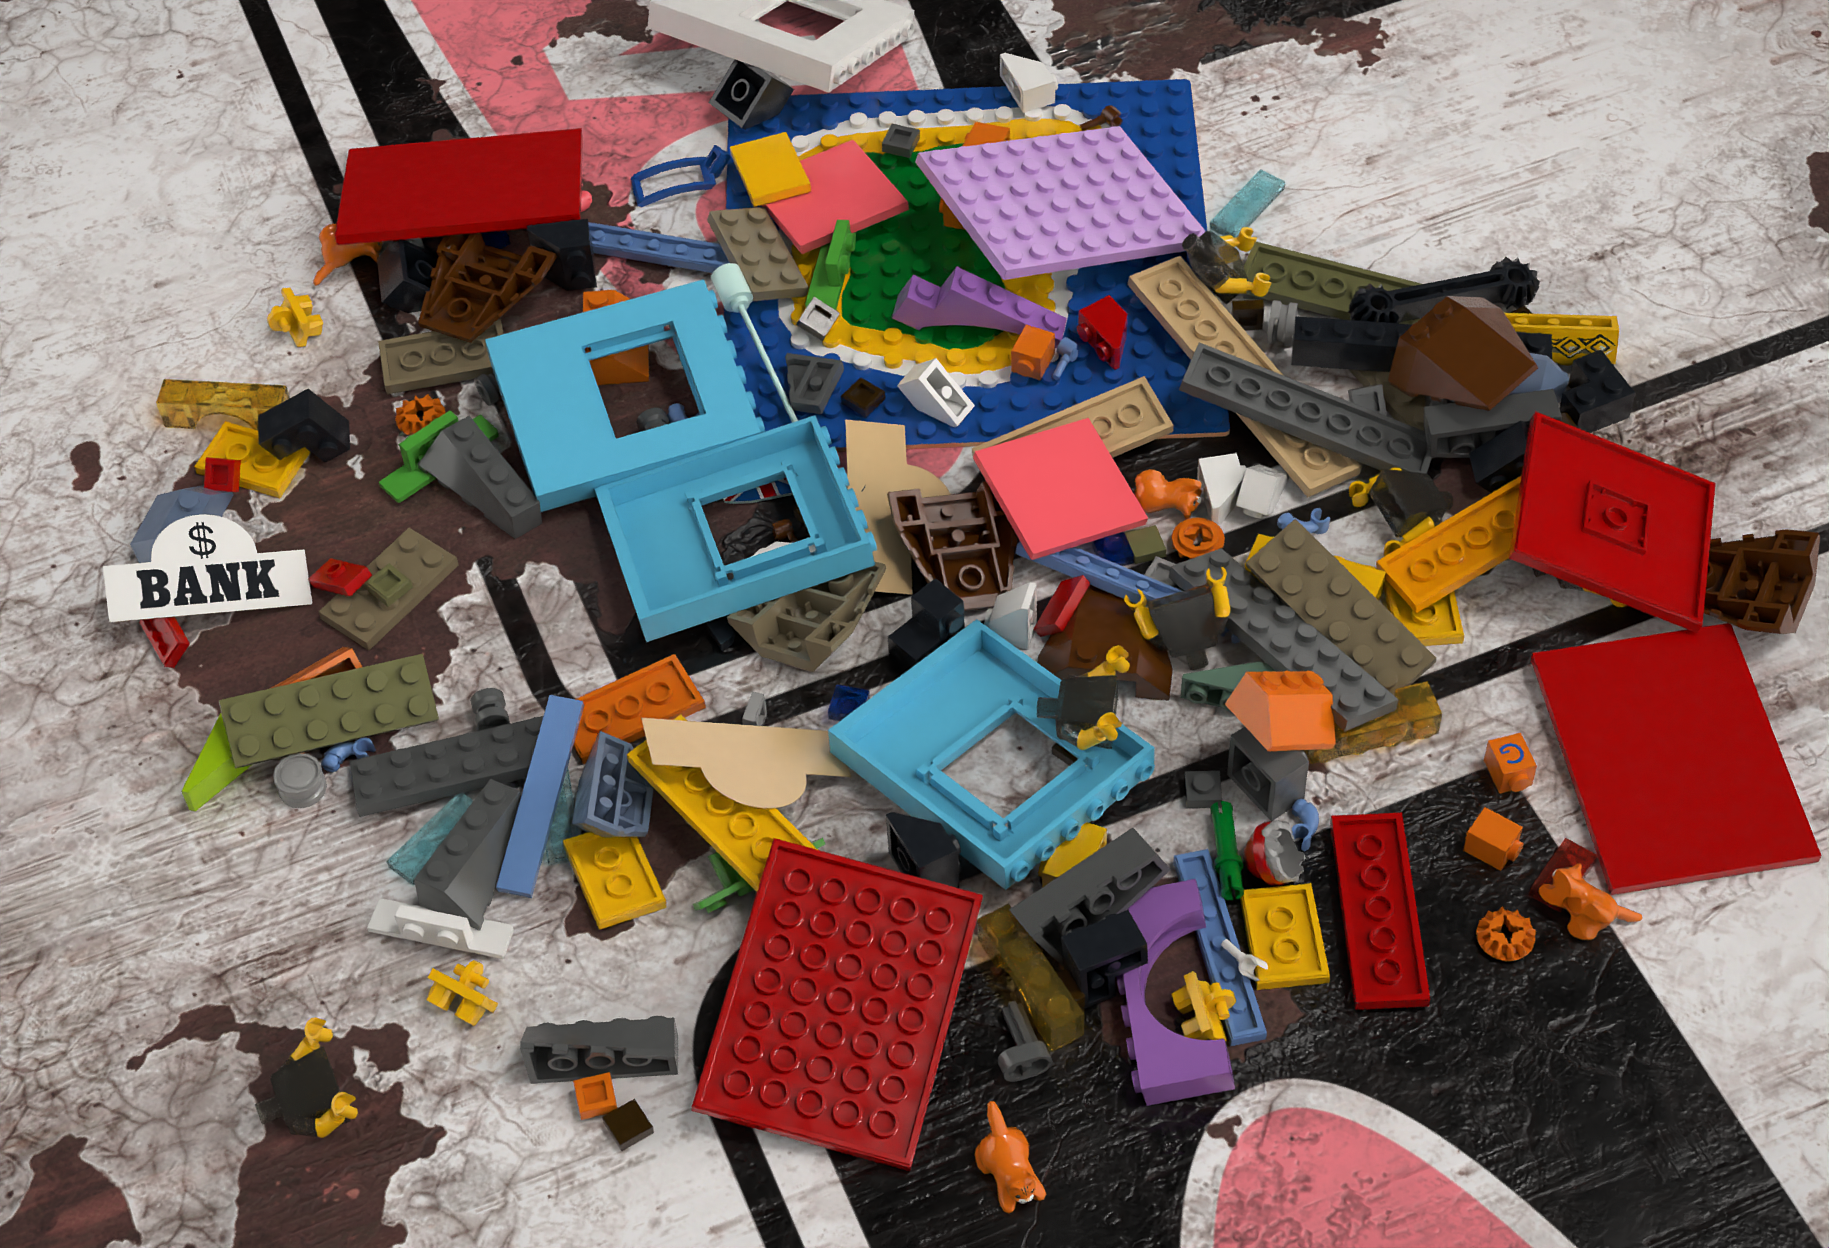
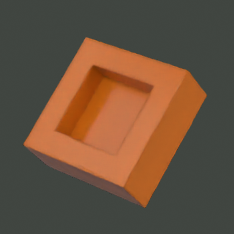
M610 1072L573 1080L581 1120L605 1115L617 1109Z

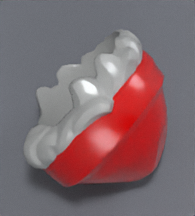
M1278 820L1258 825L1249 837L1243 851L1244 864L1247 870L1269 885H1284L1289 882H1297L1299 875L1304 872L1301 863L1306 857L1303 852L1297 850L1292 835L1293 831L1288 822Z

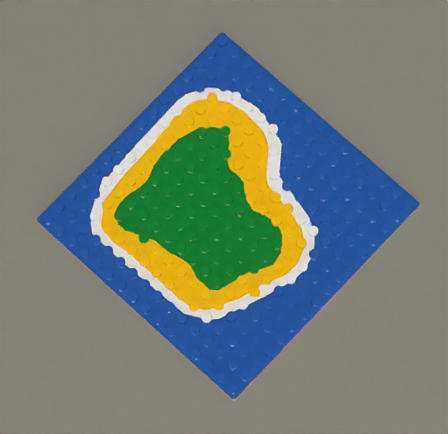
M1187 79L1058 84V89L1055 90V103L1025 113L1022 112L1007 86L791 95L779 115L746 130L728 118L727 152L730 155V160L727 163L726 209L754 207L731 156L730 146L787 132L800 161L854 140L905 197L909 205V210L857 231L855 250L851 252L849 272L845 274L836 308L840 315L823 341L796 325L806 309L807 295L805 297L752 301L746 309L789 403L790 387L787 378L788 367L785 359L787 353L842 360L844 371L823 413L815 414L794 411L797 420L815 415L820 427H827L832 443L828 445L829 448L835 446L837 452L846 451L845 420L905 425L906 449L971 447L988 442L1145 376L1174 425L1172 433L1158 439L1227 436L1230 432L1228 410L1179 390L1191 359L1127 285L1129 276L1181 256L1215 296L1210 253L1204 254L1201 248L1003 280L966 230L944 226L943 213L939 212L941 196L915 163L920 152L963 146L966 134L970 133L975 122L1010 128V140H1019L1082 131L1080 124L1097 118L1106 106L1112 105L1121 112L1119 117L1123 122L1120 127L1208 233L1191 82ZM1104 123L1087 130L1110 128V126ZM891 124L920 130V139L910 158L882 152V142ZM772 219L810 288L821 247L801 254ZM957 266L1066 317L1067 321L1063 338L1067 337L1077 344L1078 357L1073 362L1069 361L1059 380H1055L1052 378V374L1062 357L1057 353V348H1055V355L1041 380L1022 376L1011 371V350L1020 334L994 328L965 325L922 327L919 331L892 318L899 293L912 275L941 287ZM1108 295L1128 314L1126 341L1120 367L1116 370L1106 361H1102L1095 349L1088 342H1084L1077 332L1079 310ZM724 308V319L727 326L725 337L727 341L732 340L737 354V358L734 359L736 366H742L746 377V384H743L745 391H751L756 404V409L753 410L755 418L761 417L765 432L792 423L741 313L729 312ZM937 358L975 405L957 427H952L917 410L897 385L914 365ZM860 377L884 390L886 399L866 418L841 403V395Z

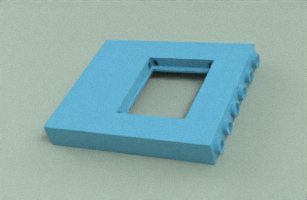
M704 279L485 339L489 360L533 494L537 501L539 500L541 512L596 497L594 488L765 432L761 417L755 418L753 412L756 409L753 394L751 391H745L743 385L746 384L744 370L741 365L736 366L734 359L737 358L734 343L732 340H726L727 326L723 315L717 316L715 310L718 308L714 290L708 291ZM669 325L670 330L664 331V327ZM673 338L700 415L616 439L589 361ZM590 347L591 352L585 353V348Z
M815 415L594 488L646 642L875 565L872 552L877 550L874 536L871 531L866 533L864 530L868 528L862 509L856 511L855 508L859 507L855 492L853 488L847 490L846 486L850 484L844 467H837L840 465V460L835 446L829 448L828 445L832 443L827 427H820ZM786 478L810 537L724 566L702 505ZM815 545L816 550L810 552L808 546ZM732 572L734 578L732 580H728L726 574Z
M977 619L828 730L830 753L912 817L941 823L948 835L952 833L956 837L961 848L960 855L1005 890L1016 881H1022L1029 871L1041 861L1048 860L1062 842L1073 840L1084 823L1099 819L1105 809L1115 801L1122 800L1129 790L1140 781L1147 780L1155 768V747L1123 724L1121 727L1115 728L1118 732L1116 740L1109 741L1106 738L1105 741L1086 750H1080L1077 747L1080 731L1096 726L1099 718L1106 712ZM1017 713L1077 757L1078 760L1005 818H1002L941 770L1013 714Z

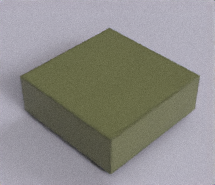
M1156 525L1125 532L1124 540L1134 564L1154 560L1156 556L1160 558L1166 557V547Z
M390 563L364 583L366 590L387 607L413 588L411 580Z

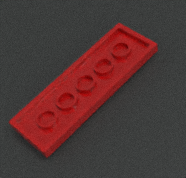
M1402 813L1332 815L1330 826L1355 1010L1429 1007L1430 993Z

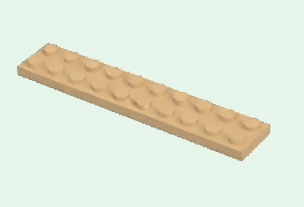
M1181 256L1129 276L1127 285L1190 359H1192L1200 342L1283 375ZM1236 413L1307 498L1360 474L1362 465L1356 460L1344 457L1341 454Z

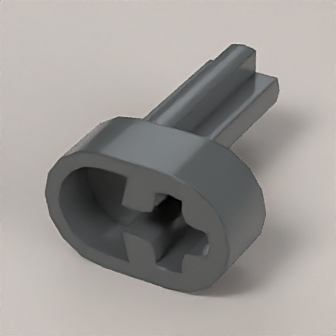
M1016 1001L1009 1002L1008 1007L1002 1008L1001 1011L1016 1046L1002 1052L997 1062L1004 1079L1015 1082L1044 1073L1051 1067L1053 1061L1046 1044L1037 1040L1022 1003L1017 1004Z

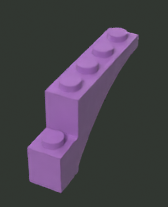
M957 266L941 287L912 275L899 293L892 315L893 319L919 331L922 327L965 325L994 328L1021 334L1025 325H1030L1055 333V348H1057L1063 338L1067 321L1066 317Z

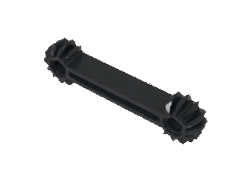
M1505 257L1501 262L1496 261L1488 272L1387 291L1384 290L1382 284L1375 288L1369 283L1365 288H1359L1355 292L1349 304L1348 313L1351 314V320L1399 324L1400 322L1422 318L1446 296L1482 297L1493 304L1503 303L1506 310L1511 306L1518 309L1524 305H1529L1533 301L1539 289L1540 281L1537 279L1538 271L1529 269L1530 263L1522 264L1518 257L1514 261Z

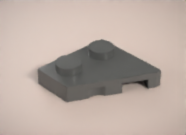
M787 353L785 359L788 367L787 378L790 387L789 397L792 409L794 411L822 414L844 371L842 360Z

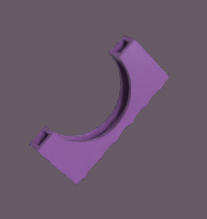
M1196 879L1151 887L1127 909L1147 942L1148 964L1116 976L1120 995L1126 994L1127 1005H1121L1125 1027H1131L1133 1036L1126 1038L1130 1060L1136 1059L1138 1070L1131 1071L1135 1093L1142 1092L1147 1106L1235 1089L1230 1057L1224 1039L1198 1040L1176 1034L1160 1024L1146 1006L1145 987L1147 978L1159 955L1180 937L1195 930L1206 928L1201 895Z

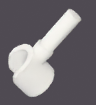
M1228 939L1222 942L1221 946L1239 962V972L1254 981H1259L1254 975V969L1258 965L1267 970V963L1251 954L1246 955L1244 952H1241Z

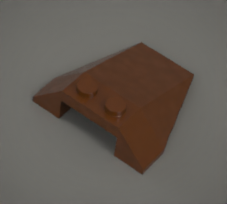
M481 233L444 236L438 245L436 267L432 268L431 271L432 282L430 290L426 291L418 324L422 328L472 343L543 280L557 258L556 253L529 246L524 255L521 256L486 245Z
M1446 296L1399 337L1388 381L1390 385L1410 397L1417 398L1421 394L1430 396L1432 401L1441 402L1442 399L1454 400L1456 405L1490 411L1535 372L1538 366L1500 307L1482 297Z
M986 481L981 483L976 492L922 498L920 489L888 492L887 497L893 524L927 583H930L935 578L964 601V612L994 608L997 596L1012 590L1013 559L1017 537Z
M1785 529L1775 531V536L1754 538V534L1742 535L1743 540L1722 542L1721 538L1711 539L1704 614L1747 631L1774 634L1796 633L1816 582L1820 544L1819 532Z
M1090 585L1064 631L1050 635L1038 655L1037 663L1069 685L1070 675L1087 677V672L1092 671L1101 663L1107 661L1106 655L1112 647L1119 645L1129 653L1126 660L1130 663V667L1125 673H1119L1116 670L1115 675L1111 679L1135 681L1136 698L1170 700L1173 668L1157 612L1150 610L1159 633L1147 640L1142 636L1133 614L1135 611L1128 607L1124 598Z

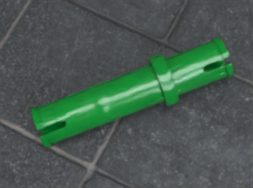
M1221 801L1222 813L1219 812L1218 802L1210 807L1217 858L1214 863L1216 872L1220 875L1221 896L1226 900H1233L1232 888L1235 889L1236 899L1244 895L1241 879L1243 860L1238 855L1233 806L1227 801Z

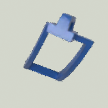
M714 145L707 157H692L668 161L634 174L631 177L637 205L644 207L676 194L712 189L716 185L715 178H718L730 160V155L727 151ZM700 165L704 179L703 182L673 186L644 197L640 183L641 180L664 171Z

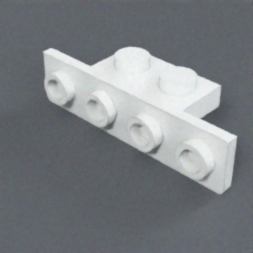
M387 899L378 900L367 927L368 932L504 959L514 933L511 924L484 919L481 930L470 927L468 918L440 913L422 906Z

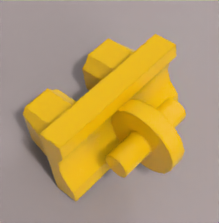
M282 288L283 303L280 307H272L267 317V323L274 331H289L296 346L304 347L309 336L321 335L323 320L319 314L311 315L313 306L308 295L295 296L291 288Z
M476 960L471 961L466 967L459 963L455 966L453 973L460 976L459 982L432 968L427 977L433 980L434 984L426 1000L447 1011L456 994L464 997L454 1015L473 1026L478 1023L486 1010L494 1013L498 1006L497 1002L473 990L476 986L485 989L489 983V979L482 976L483 964Z
M1194 971L1184 975L1186 985L1172 993L1173 1001L1178 1011L1185 1014L1194 1010L1196 1014L1195 1017L1182 1023L1181 1027L1184 1036L1198 1040L1224 1039L1227 1041L1221 1020L1230 1017L1228 1009L1236 1003L1233 991L1221 989L1218 982L1212 983L1209 986L1208 982L1199 981Z

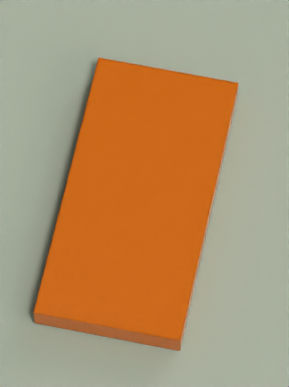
M673 654L575 699L583 701L584 709L573 748L584 765L600 731L631 743L645 736L641 718L674 720L680 714L685 718L705 709V701L677 656Z

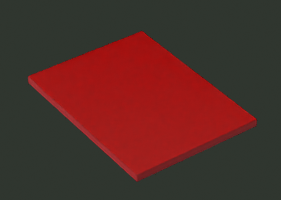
M582 128L349 149L335 231L336 244L349 245L527 229V225L581 219Z
M1725 623L1701 627L1697 633L1686 629L1532 653L1531 662L1610 895L1819 862L1822 855L1731 624Z
M773 838L691 1111L910 1171L983 895Z

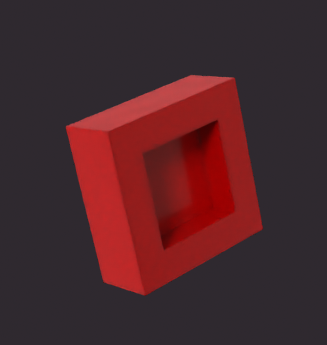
M206 457L204 488L217 491L239 492L241 460Z

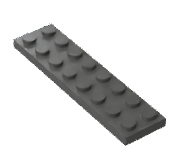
M1200 342L1179 388L1180 391L1193 397L1200 398L1223 409L1230 410L1284 433L1311 442L1314 445L1321 446L1344 457L1371 466L1374 469L1385 472L1394 467L1400 468L1402 470L1401 479L1419 486L1422 485L1432 459L1423 430Z
M1222 548L1170 567L1169 578L1203 606L1204 609L1276 672L1312 671L1318 674L1324 681L1323 685L1333 695L1331 709L1334 722L1344 731L1396 710L1398 698L1316 628L1304 622L1295 614L1292 608L1280 601L1270 589L1249 571L1245 570L1243 566ZM1221 567L1226 569V581L1223 586L1227 587L1231 610L1227 617H1216L1213 614L1210 593L1212 587L1206 582L1208 568H1210V576L1214 580L1222 578Z

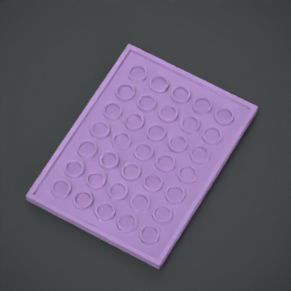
M1120 126L920 152L916 158L915 163L1003 280L1201 249L1204 241L1210 237Z

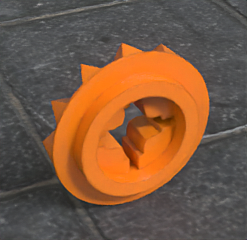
M429 394L423 398L415 395L412 401L403 400L402 407L396 408L395 420L398 428L404 434L410 436L430 424L434 419L444 415L446 411L439 398L432 399ZM423 410L424 413L422 421L417 417V411Z
M1206 518L1186 519L1180 522L1172 533L1173 549L1178 551L1180 558L1188 557L1193 559L1224 548L1225 537L1222 529L1215 522ZM1201 534L1202 542L1197 547L1193 545V541Z
M1502 906L1498 911L1491 912L1488 910L1485 917L1479 920L1476 934L1479 945L1488 955L1502 961H1515L1531 952L1535 944L1536 930L1531 925L1530 917L1524 918L1520 915L1518 909L1513 912L1506 911ZM1503 924L1508 927L1510 932H1514L1510 943H1508L1504 933H1499Z

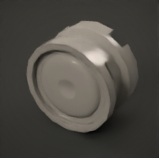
M1272 301L1267 343L1275 344L1276 341L1283 342L1286 346H1292L1298 303L1290 302L1288 305H1283L1281 301Z
M297 753L282 759L275 767L273 774L274 783L278 788L280 798L286 805L292 808H306L319 802L324 796L327 788L326 779L321 765L315 757L309 754Z

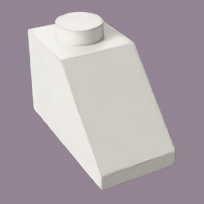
M1008 53L1000 54V77L1023 113L1055 103V90L1058 89L1057 78L1054 73L1048 71L1044 63Z
M937 358L914 365L897 385L917 410L952 427H957L975 406Z
M1237 453L1198 459L1197 480L1201 482V495L1209 520L1219 526L1236 507L1235 505L1246 472V466H1240Z
M1260 464L1246 468L1235 506L1244 508V514L1255 518H1262L1263 514L1269 515L1273 513L1289 479V475L1286 472Z
M1029 582L998 595L994 608H988L984 625L1017 648L1028 650L1034 634L1033 629L1037 623V583Z

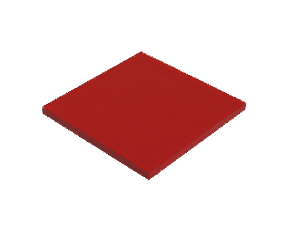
M1535 411L1530 419L1509 559L1697 633L1703 626L1716 483Z

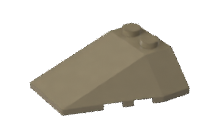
M875 562V565L732 613L727 617L728 623L761 657L814 672L853 633L886 571V566L883 563Z

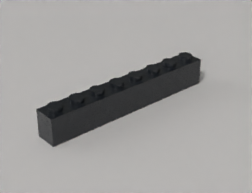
M1295 316L1291 365L1390 372L1399 337L1412 324ZM1516 332L1529 353L1545 355L1552 359V334Z

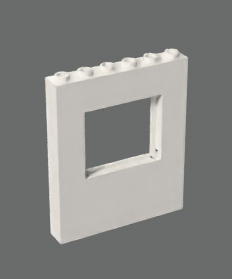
M651 0L648 28L829 93L910 38L915 29V22L913 21L915 10L886 0ZM789 1L844 20V22L815 41H810L756 22V20Z

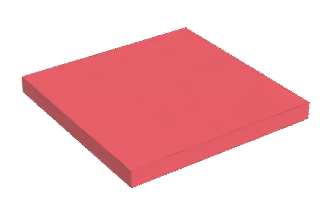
M854 140L800 161L810 181L811 192L762 205L801 254L831 243L837 220H849L851 233H855L909 210L908 201Z
M1089 418L984 448L974 453L973 459L1031 560L1146 525L1147 515Z

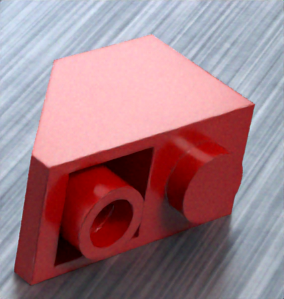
M1108 295L1079 310L1077 332L1084 342H1088L1095 349L1102 361H1106L1116 370L1120 367L1126 341L1128 314Z

